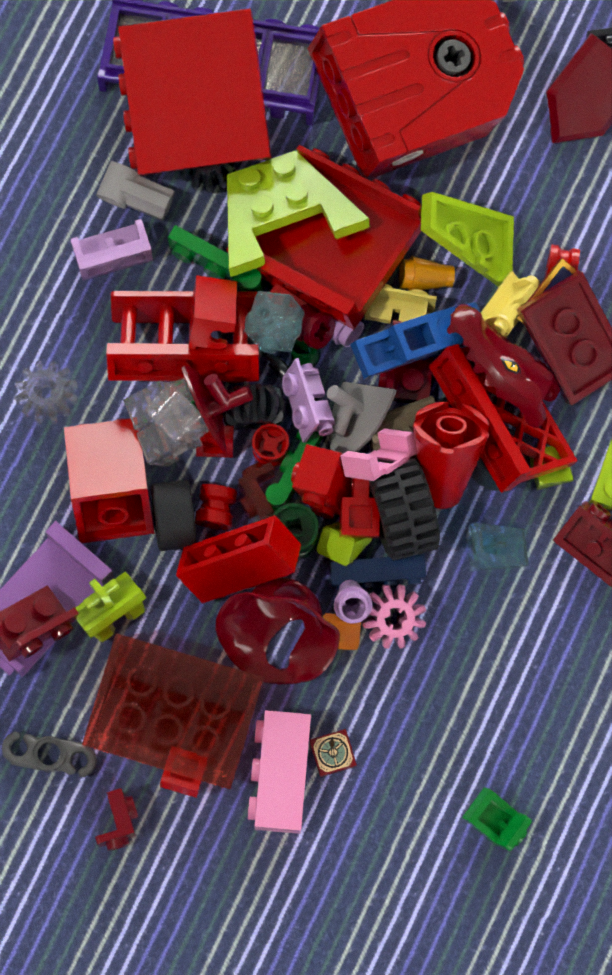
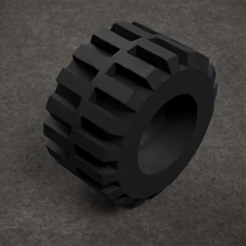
M409 458L408 462L389 474H384L374 481L369 480V498L375 499L379 511V536L387 555L395 561L438 549L440 531L434 502L423 469L415 458Z

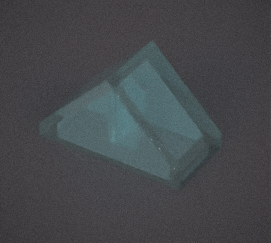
M484 523L470 524L466 534L470 572L529 566L525 529Z

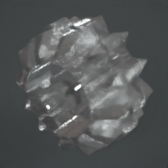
M37 361L35 363L37 372L33 373L30 369L24 368L22 373L27 381H16L15 387L21 393L15 396V401L18 405H24L22 413L25 417L35 413L36 423L42 424L45 415H49L51 423L56 424L58 422L56 413L60 412L68 417L71 412L66 404H77L78 398L71 392L78 389L76 380H68L71 375L68 368L58 372L57 362L51 361L48 370H44L42 362ZM50 387L51 397L43 398L42 388Z

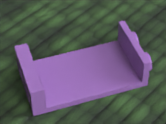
M55 521L45 531L48 537L45 542L0 589V611L48 585L67 612L77 607L85 598L94 593L89 585L90 581L95 578L103 586L112 580L114 575L105 563ZM50 638L43 642V648L31 657L25 659L23 655H20L10 662L0 649V668L9 676L15 671L23 678L55 641L53 638Z

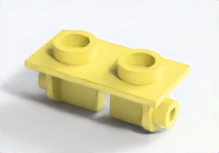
M511 271L481 311L484 320L502 336L507 338L519 321L516 319L518 316L516 309L526 304L540 285L539 280L532 275L519 279Z
M385 284L364 315L365 320L390 324L392 313L397 312L400 313L398 321L402 323L430 314L435 311L437 296L429 295L423 290L413 289L406 291L395 289Z

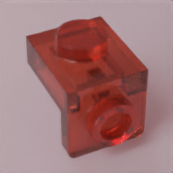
M258 462L249 466L241 473L243 477L238 479V485L244 496L239 501L249 519L256 517L260 521L274 514V510L259 485L275 476V468L271 462L265 465Z

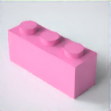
M265 710L264 720L256 721L255 743H262L261 759L253 758L251 781L258 782L257 797H249L248 820H255V830L301 834L311 714Z

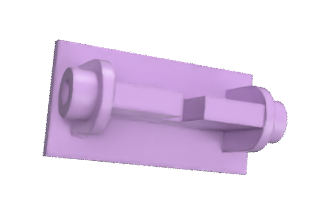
M296 358L282 378V388L284 394L288 396L292 407L294 426L299 429L302 442L306 443L315 431H318L321 436L331 434L334 431L335 420L332 416L328 400H314V398H322L325 395L318 369L313 368L311 363L301 365L299 358Z

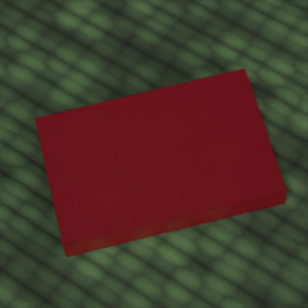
M576 271L516 309L546 366L557 380L560 392L567 404L572 406L612 380V327L583 272Z

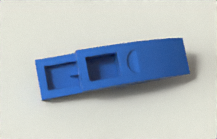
M477 302L467 304L480 312ZM457 306L393 325L387 330L352 342L350 346L363 378L367 379L421 359L426 360L438 356L448 346L459 344L460 347L465 346L460 334H449L447 332V328L451 323V314Z

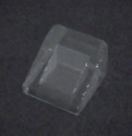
M173 384L167 386L145 409V412L175 442L202 417L197 408Z

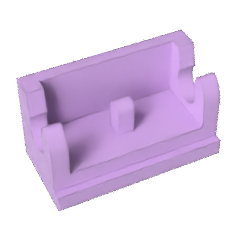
M142 219L135 220L133 225L78 240V237L71 238L82 281L153 261L151 247Z

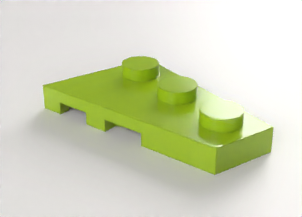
M435 192L422 195L421 231L499 287L507 275L513 271L514 216Z

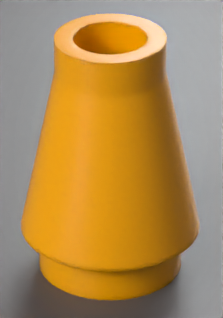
M411 256L410 259L401 260L399 268L400 288L408 289V291L413 289L429 290L453 287L455 268L453 265H444Z

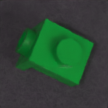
M486 787L481 790L462 817L491 843L507 851H511L524 840L527 829L532 823V820L527 815L517 812L495 792Z

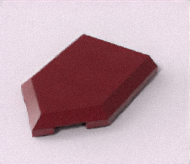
M590 33L546 91L551 126V143L603 136L612 124V48L592 33Z

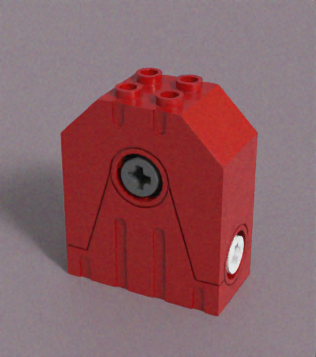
M391 0L323 24L307 49L316 66L317 73L362 177L370 180L391 172V170H397L483 138L507 115L525 70L523 67L524 57L520 48L517 45L514 46L509 34V21L506 15L499 11L495 1Z

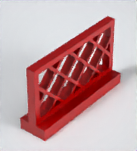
M459 344L448 346L429 365L452 408L461 409V404L468 405L481 412L488 420L489 437L480 457L501 493L512 490L521 482L571 467L578 461L543 401L546 418L541 425V429L528 425L521 410L519 417L504 410V399L498 397L496 405L492 403L485 390L496 395V388L485 386L486 374L484 372L478 374L473 372L466 358L470 350L469 347L460 348ZM504 422L516 428L514 436L509 433ZM524 432L538 439L537 448L522 441ZM546 444L554 447L561 459H556L544 453ZM522 453L534 459L533 468L529 467Z

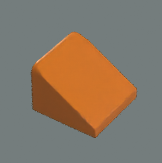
M325 613L323 615V618L336 626L340 632L338 649L357 650L359 648L361 622L347 623L332 613Z

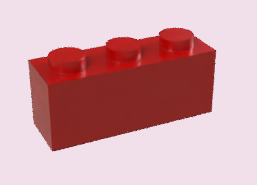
M274 515L183 547L176 576L203 604L295 573L301 543L279 518Z

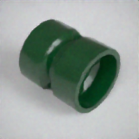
M289 503L278 508L273 516L276 515L301 543L298 561L307 558L313 553L318 542L319 523L315 513L301 503Z

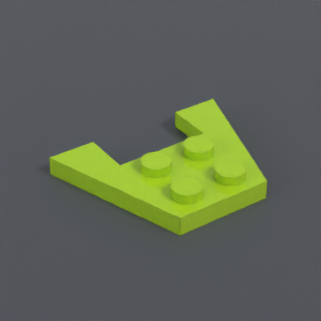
M296 150L227 174L230 277L264 266V255L255 236L322 212L335 239L370 227L369 218Z

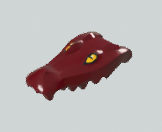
M467 304L457 306L451 314V323L447 328V332L449 334L458 333L462 336L463 344L470 349L466 358L475 362L473 372H484L486 374L485 386L495 387L497 397L518 407L523 412L528 425L534 428L540 427L546 418V411L542 401H554L560 392L559 384L546 364L535 355L528 352L525 348L510 342L491 327L477 309Z

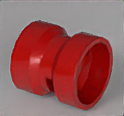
M262 425L255 431L252 437L254 459L265 468L281 466L285 455L289 451L288 434L279 425Z
M202 484L199 498L203 504L196 511L195 524L217 530L231 529L233 516L230 513L231 509L229 507L236 503L237 490L223 485Z

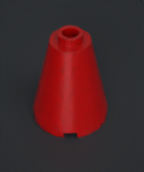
M437 402L426 405L415 415L413 434L417 459L427 479L434 506L438 509H448L460 502L489 437L488 420L481 412L468 405L461 404V409L448 408L449 402Z

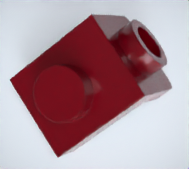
M122 788L106 792L117 830L95 837L97 845L99 847L106 846L108 851L130 845L129 838L136 836L132 819L138 818L133 796L125 797Z

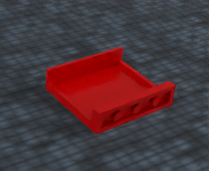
M250 8L118 27L119 36L113 37L116 59H122L124 73L118 74L121 96L127 95L129 110L123 111L126 132H132L134 147L128 148L131 168L137 169L139 176L144 177L147 174L250 160L262 161L272 159L253 13Z
M299 145L296 148L297 152L369 218L370 227L335 239L322 212L255 236L265 259L264 266L256 269L260 272L261 280L273 287L276 283L308 305L315 307L320 312L331 315L334 320L355 330L420 234L422 206L415 198L407 194H403L401 197L391 192V189L378 179L370 181L362 177L354 167L343 163L340 166L332 162L329 156L319 149L313 148L311 151Z

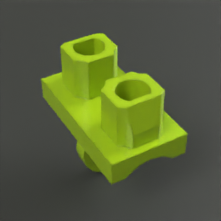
M125 571L103 586L94 578L89 582L94 593L75 607L79 612L76 620L90 638L95 637L100 642H104L114 635L115 627L112 624L123 615L128 620H134L145 612L142 601L146 599V596Z

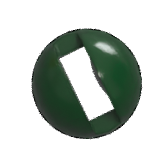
M295 340L291 343L290 354L292 361L299 358L301 365L311 363L315 367L318 364L320 349L311 348L304 341Z

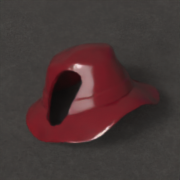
M277 578L259 584L251 592L238 593L231 596L221 607L215 622L218 640L230 660L252 679L268 684H295L317 678L330 666L340 642L338 628L323 618L321 605L314 593L303 583L290 578ZM294 620H302L305 629L290 654L288 667L278 669L271 665L266 657L269 642L284 625Z

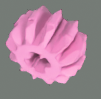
M385 584L382 586L384 597L381 599L374 592L369 594L371 600L376 604L374 607L372 606L371 613L369 614L373 617L363 620L362 626L367 629L374 628L369 635L373 642L383 636L382 646L384 648H390L393 638H395L399 648H404L405 640L403 636L408 635L413 641L419 638L412 628L413 626L425 627L426 622L415 616L423 614L426 608L423 604L414 605L419 597L416 592L412 591L405 596V586L399 584L393 595L390 586ZM395 608L399 613L402 612V615L397 617V624L395 625L389 620L385 621V618L390 616V609Z

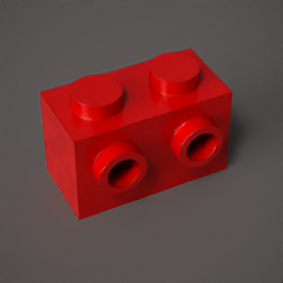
M306 444L301 461L295 464L292 471V487L302 497L301 501L312 508L315 515L333 519L334 515L340 516V499L342 497H352L351 477H345L340 456L342 455L341 452Z

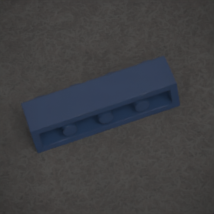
M424 554L395 561L390 557L354 560L347 566L337 562H330L329 564L331 588H337V591H339L340 585L347 580L356 581L363 589L375 588L374 584H387L390 587H396L398 582H407V585L422 584L421 580H425L427 577Z

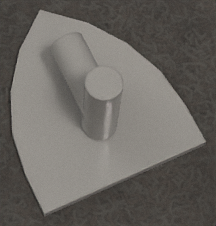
M342 382L340 388L336 385L331 386L327 391V398L335 402L332 409L335 424L333 426L334 431L329 434L330 449L344 454L347 451L358 452L366 445L381 426L392 404L396 390Z

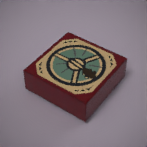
M346 729L309 740L320 778L357 767Z

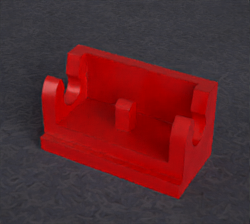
M196 275L190 306L189 349H196V346L210 349H223L227 347V340L222 338L215 339L210 334L213 331H221L223 333L234 332L236 325L237 281Z

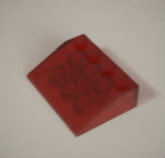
M116 633L82 745L231 790L266 679L262 676Z

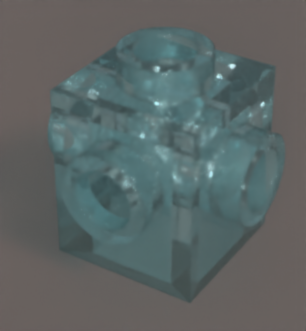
M257 291L252 309L245 319L244 332L255 344H259V350L271 354L276 353L277 350L292 352L295 340L301 334L302 319L305 312L290 294Z

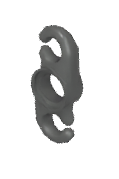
M14 731L8 734L2 743L3 757L15 766L48 773L63 771L66 774L72 775L76 772L72 764V757L76 753H83L87 757V764L78 771L79 776L84 778L90 775L96 768V753L84 743L53 736L34 737L31 734H25L23 740L27 745V750L21 756H16L11 749L12 744L20 739L19 732ZM45 744H54L60 749V758L52 765H45L38 758L39 750Z

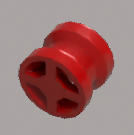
M551 244L545 277L560 257L578 271L580 249L561 250L558 245Z

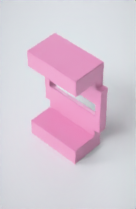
M384 428L378 432L379 450H374L369 454L347 451L340 455L345 477L374 481L382 475L389 474L409 461V458L417 454L413 432ZM378 460L389 461V462H393V463L390 464V463L378 462Z

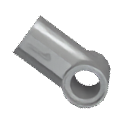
M111 161L96 196L114 206L124 209L130 207L164 221L172 205L175 191L140 177L138 172L130 167Z

